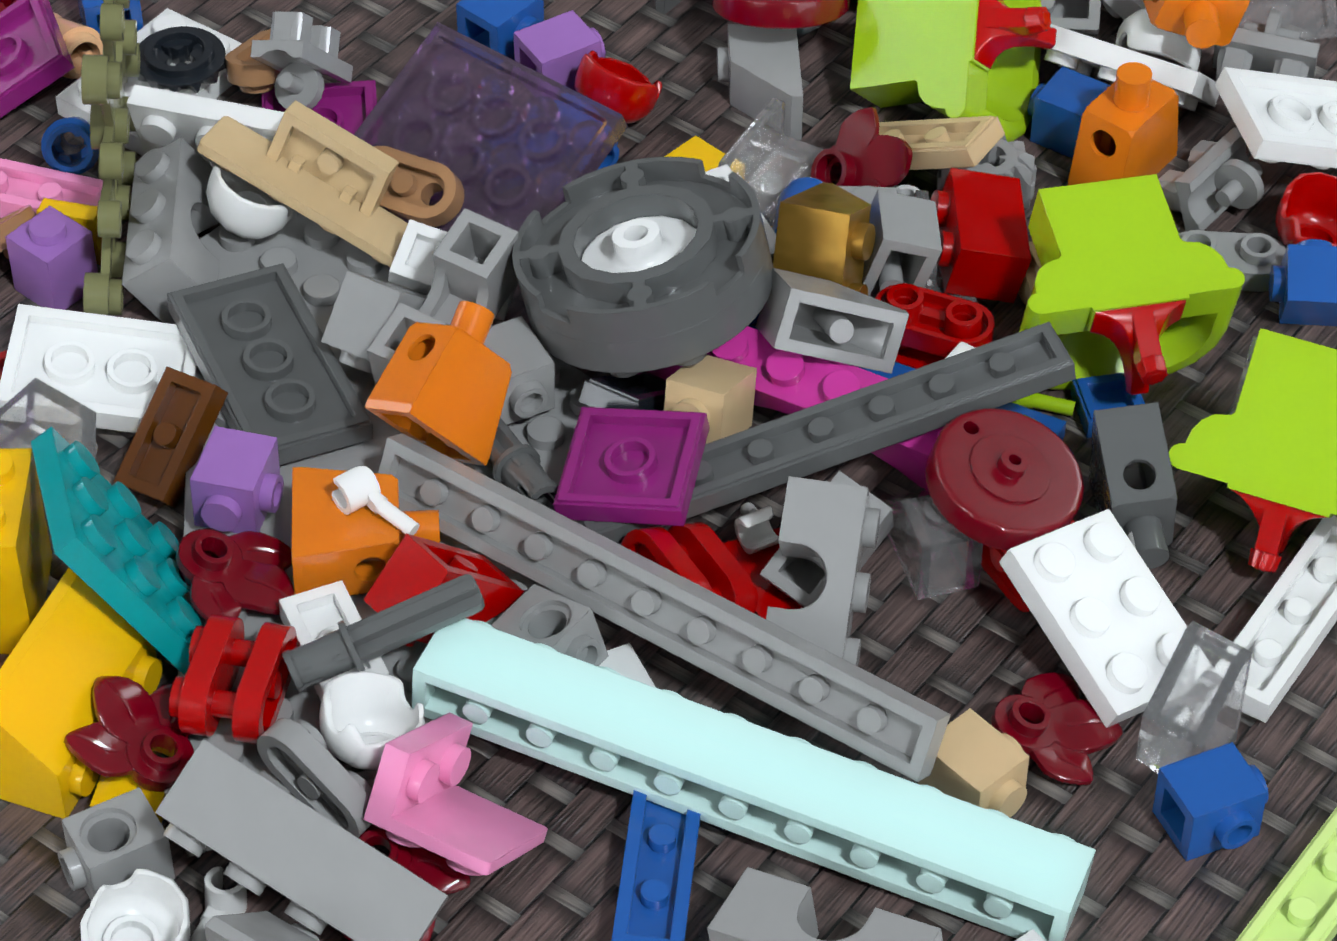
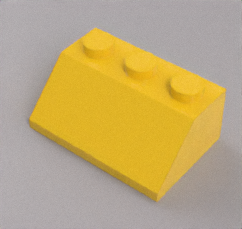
M70 568L66 570L0 668V799L61 819L69 817L81 796L87 797L93 791L99 777L98 773L80 762L64 743L66 735L71 731L98 722L92 698L93 685L96 678L100 676L127 677L140 684L151 695L157 689L162 675V661L157 658L156 648Z

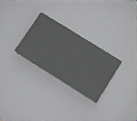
M284 263L167 293L168 310L205 381L217 385L228 392L221 412L230 429L277 437L279 465L373 439V423L331 347L321 342L323 333Z

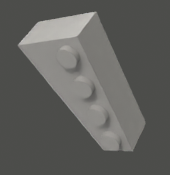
M205 739L201 741L155 812L170 822L163 835L197 857H200L206 846L210 847L231 861L224 871L225 875L258 896L269 885L291 900L284 913L319 935L322 934L327 924L351 938V941H421L449 898L442 891Z

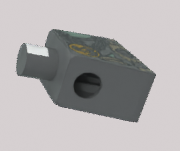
M1155 402L1094 410L1089 483L1097 513L1109 509L1149 569L1157 568L1169 559L1167 546L1173 541L1177 506L1176 487L1159 404ZM1137 462L1138 467L1126 468L1128 465Z

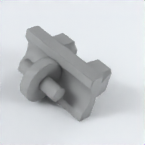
M1271 9L1266 25L1245 21L1243 28H1237L1229 45H1214L1213 68H1216V82L1224 67L1315 79L1320 44L1300 40L1301 31L1280 28L1283 11Z
M273 12L270 40H252L250 57L280 71L275 82V96L278 102L286 109L295 100L310 109L315 107L322 98L324 91V79L322 77L324 75H328L342 83H351L353 66L338 59L341 32L332 27L312 25L313 17L304 12Z
M1235 127L1218 142L1201 140L1190 150L1188 158L1189 169L1185 172L1168 170L1159 178L1170 211L1182 213L1185 231L1205 230L1228 207L1249 209L1264 194V184L1261 179L1262 168L1258 163L1249 161L1246 153V143L1238 128Z

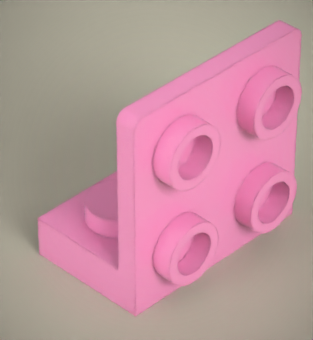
M449 712L385 743L363 820L386 830L387 837L400 845L414 848L423 847L446 858L448 866L457 872L471 876L489 875L544 843L548 828L456 786L465 775L471 760V749L466 746L473 723Z

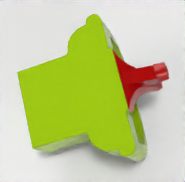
M858 0L850 90L880 108L924 102L948 118L998 116L1005 132L1006 141L1011 142L1023 136L1032 121V116L1028 114V105L1034 90L1039 84L1041 48L1052 49L1055 46L1057 30L1050 27V12L1047 10V7H1042L1041 0Z
M1157 174L1038 189L1028 229L1042 267L1038 270L1032 294L1027 301L1019 332L1050 322L1075 364L1076 379L1124 372L1126 391L1131 395L1148 393L1149 384L1154 385L1162 382L1168 374H1172L1197 362L1217 346L1229 326L1245 281V276L1239 269L1228 267L1224 258L1212 247L1201 242H1186L1180 238ZM1072 380L1049 389L1071 390Z
M1260 328L1235 413L1232 415L1214 414L1202 419L1191 430L1185 443L1175 444L1169 451L1172 466L1228 483L1227 488L1239 495L1250 507L1260 526L1255 548L1250 549L1248 565L1253 566L1255 569L1276 573L1282 559L1279 553L1284 551L1290 535L1299 525L1311 519L1332 518L1333 514L1337 515V349Z

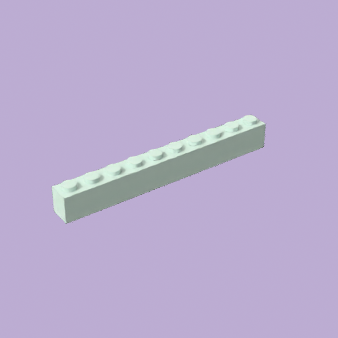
M465 618L435 631L413 668L412 708L414 709L416 703H422L424 705V717L435 720L450 712L472 722L473 726L470 734L626 793L633 795V790L647 795L648 801L686 815L687 809L701 814L700 820L1016 939L1034 929L1045 941H1065L1086 888L1096 849L1077 843L1066 835L1050 833L1009 818L998 810L976 806L944 794L935 787L924 784L919 785L878 770L867 762L851 760L813 746L802 738L780 734L748 722L739 715L723 713L685 699L674 691L655 688L620 675L611 668L595 666L557 652L548 645L533 643L497 630L483 621Z

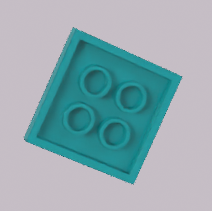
M51 426L32 440L31 446L55 555L184 675L190 665L189 648L193 631L196 626H202L198 614L185 597V594L190 592L191 587L183 581L178 570L176 552L180 544L164 523L158 521L153 525L141 514L142 510L137 499L123 483L117 481L111 485L100 474L98 463L82 443L74 441L69 444Z

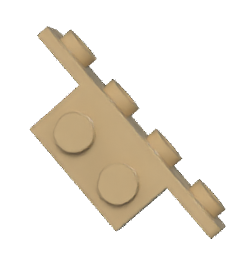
M296 100L285 110L272 142L229 116H223L201 138L197 147L198 153L215 162L221 169L237 175L267 193L273 200L289 206L319 224L325 231L341 237L369 254L377 262L391 267L408 223L379 205L399 161Z

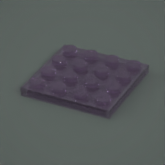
M437 22L354 135L372 146H388L447 166L460 179L464 188V202L461 210L451 221L434 228L448 232L463 209L466 208L519 231L533 210L539 211L542 220L552 210L564 203L566 200L562 187L583 175L596 171L628 126L622 114ZM439 191L431 197L430 206L440 201L443 191ZM400 218V219L404 220V221L407 222V223L409 222V220Z

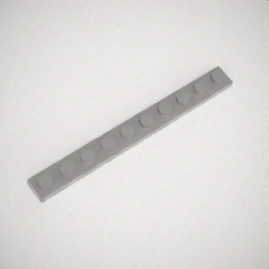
M403 433L387 437L378 473L391 474L398 479L401 511L439 510L440 532L568 599L592 608L594 613L916 782L931 775L951 714Z

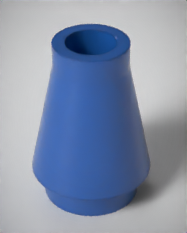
M69 117L59 119L52 123L43 134L41 141L42 155L47 164L54 170L79 175L91 169L98 160L99 149H91L90 124L83 118ZM72 132L75 137L81 136L84 142L79 145H72L65 140L64 134Z

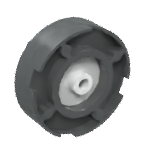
M651 157L610 165L571 181L562 187L566 201L552 210L542 220L539 211L533 210L518 231L519 238L513 245L512 260L532 331L545 350L573 366L592 371L607 372L617 378H627L639 372L657 370L674 365L691 366L697 364L706 357L708 352L720 347L744 330L760 313L772 290V268H774L759 202L750 185L733 171L728 175L729 182L707 175L703 161L700 159Z

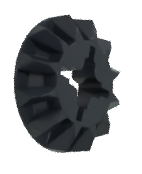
M179 26L157 31L140 42V77L138 80L148 82L152 88H169L170 91L174 92L190 89L198 93L202 83H217L219 72L226 69L224 45L211 32L196 27Z

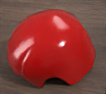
M590 51L588 54L583 55L575 76V89L578 96L585 98L604 121L612 124H630L649 115L656 105L662 89L660 81L657 80L651 84L648 78L631 64L614 58L598 57L595 51Z
M1322 172L1298 174L1287 185L1277 207L1275 222L1284 245L1297 244L1309 239H1321L1330 242L1333 246H1337L1336 176Z

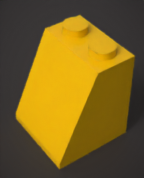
M0 448V654H10L45 603L53 557L32 448Z

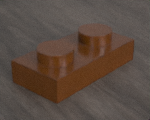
M166 366L113 482L119 481L131 491L176 508L185 488L186 472L196 464L228 392L217 385Z

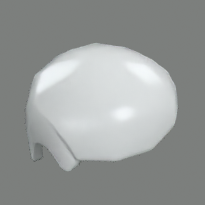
M1146 8L1136 11L1123 20L1118 29L1115 43L1117 46L1198 71L1202 49L1190 45L1186 36L1155 27L1150 22Z
M213 166L206 195L211 215L225 230L242 238L261 239L283 229L293 216L294 209L273 200L267 193L237 175L227 172L219 166Z
M371 671L343 673L325 684L319 711L320 733L326 741L328 750L337 759L357 769L376 771L380 764L385 743L425 724L423 719L424 705L416 703L413 709L406 701L403 682L394 676Z
M136 869L129 879L114 885H102L91 900L90 907L85 911L80 922L81 941H190V909L188 899L174 879L149 869Z

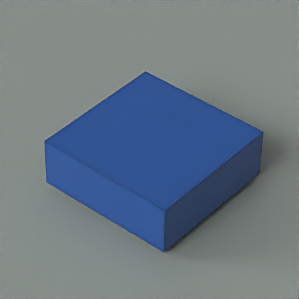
M1124 372L1072 380L1070 395L1072 400L1075 401V408L1087 438L1092 437L1094 410L1145 404L1141 394L1131 395L1127 393Z

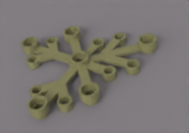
M103 0L100 7V39L103 43V55L83 54L81 69L83 105H91V149H99L98 179L103 180L97 212L98 237H102L101 273L85 272L83 312L108 316L123 315L124 288L122 279L112 278L123 277L126 242H116V238H121L122 221H129L131 186H133L134 169L137 162L136 151H125L123 145L129 144L130 131L136 132L126 104L129 96H125V84L128 83V77H140V43H137V21L124 19V8L129 9L130 0Z

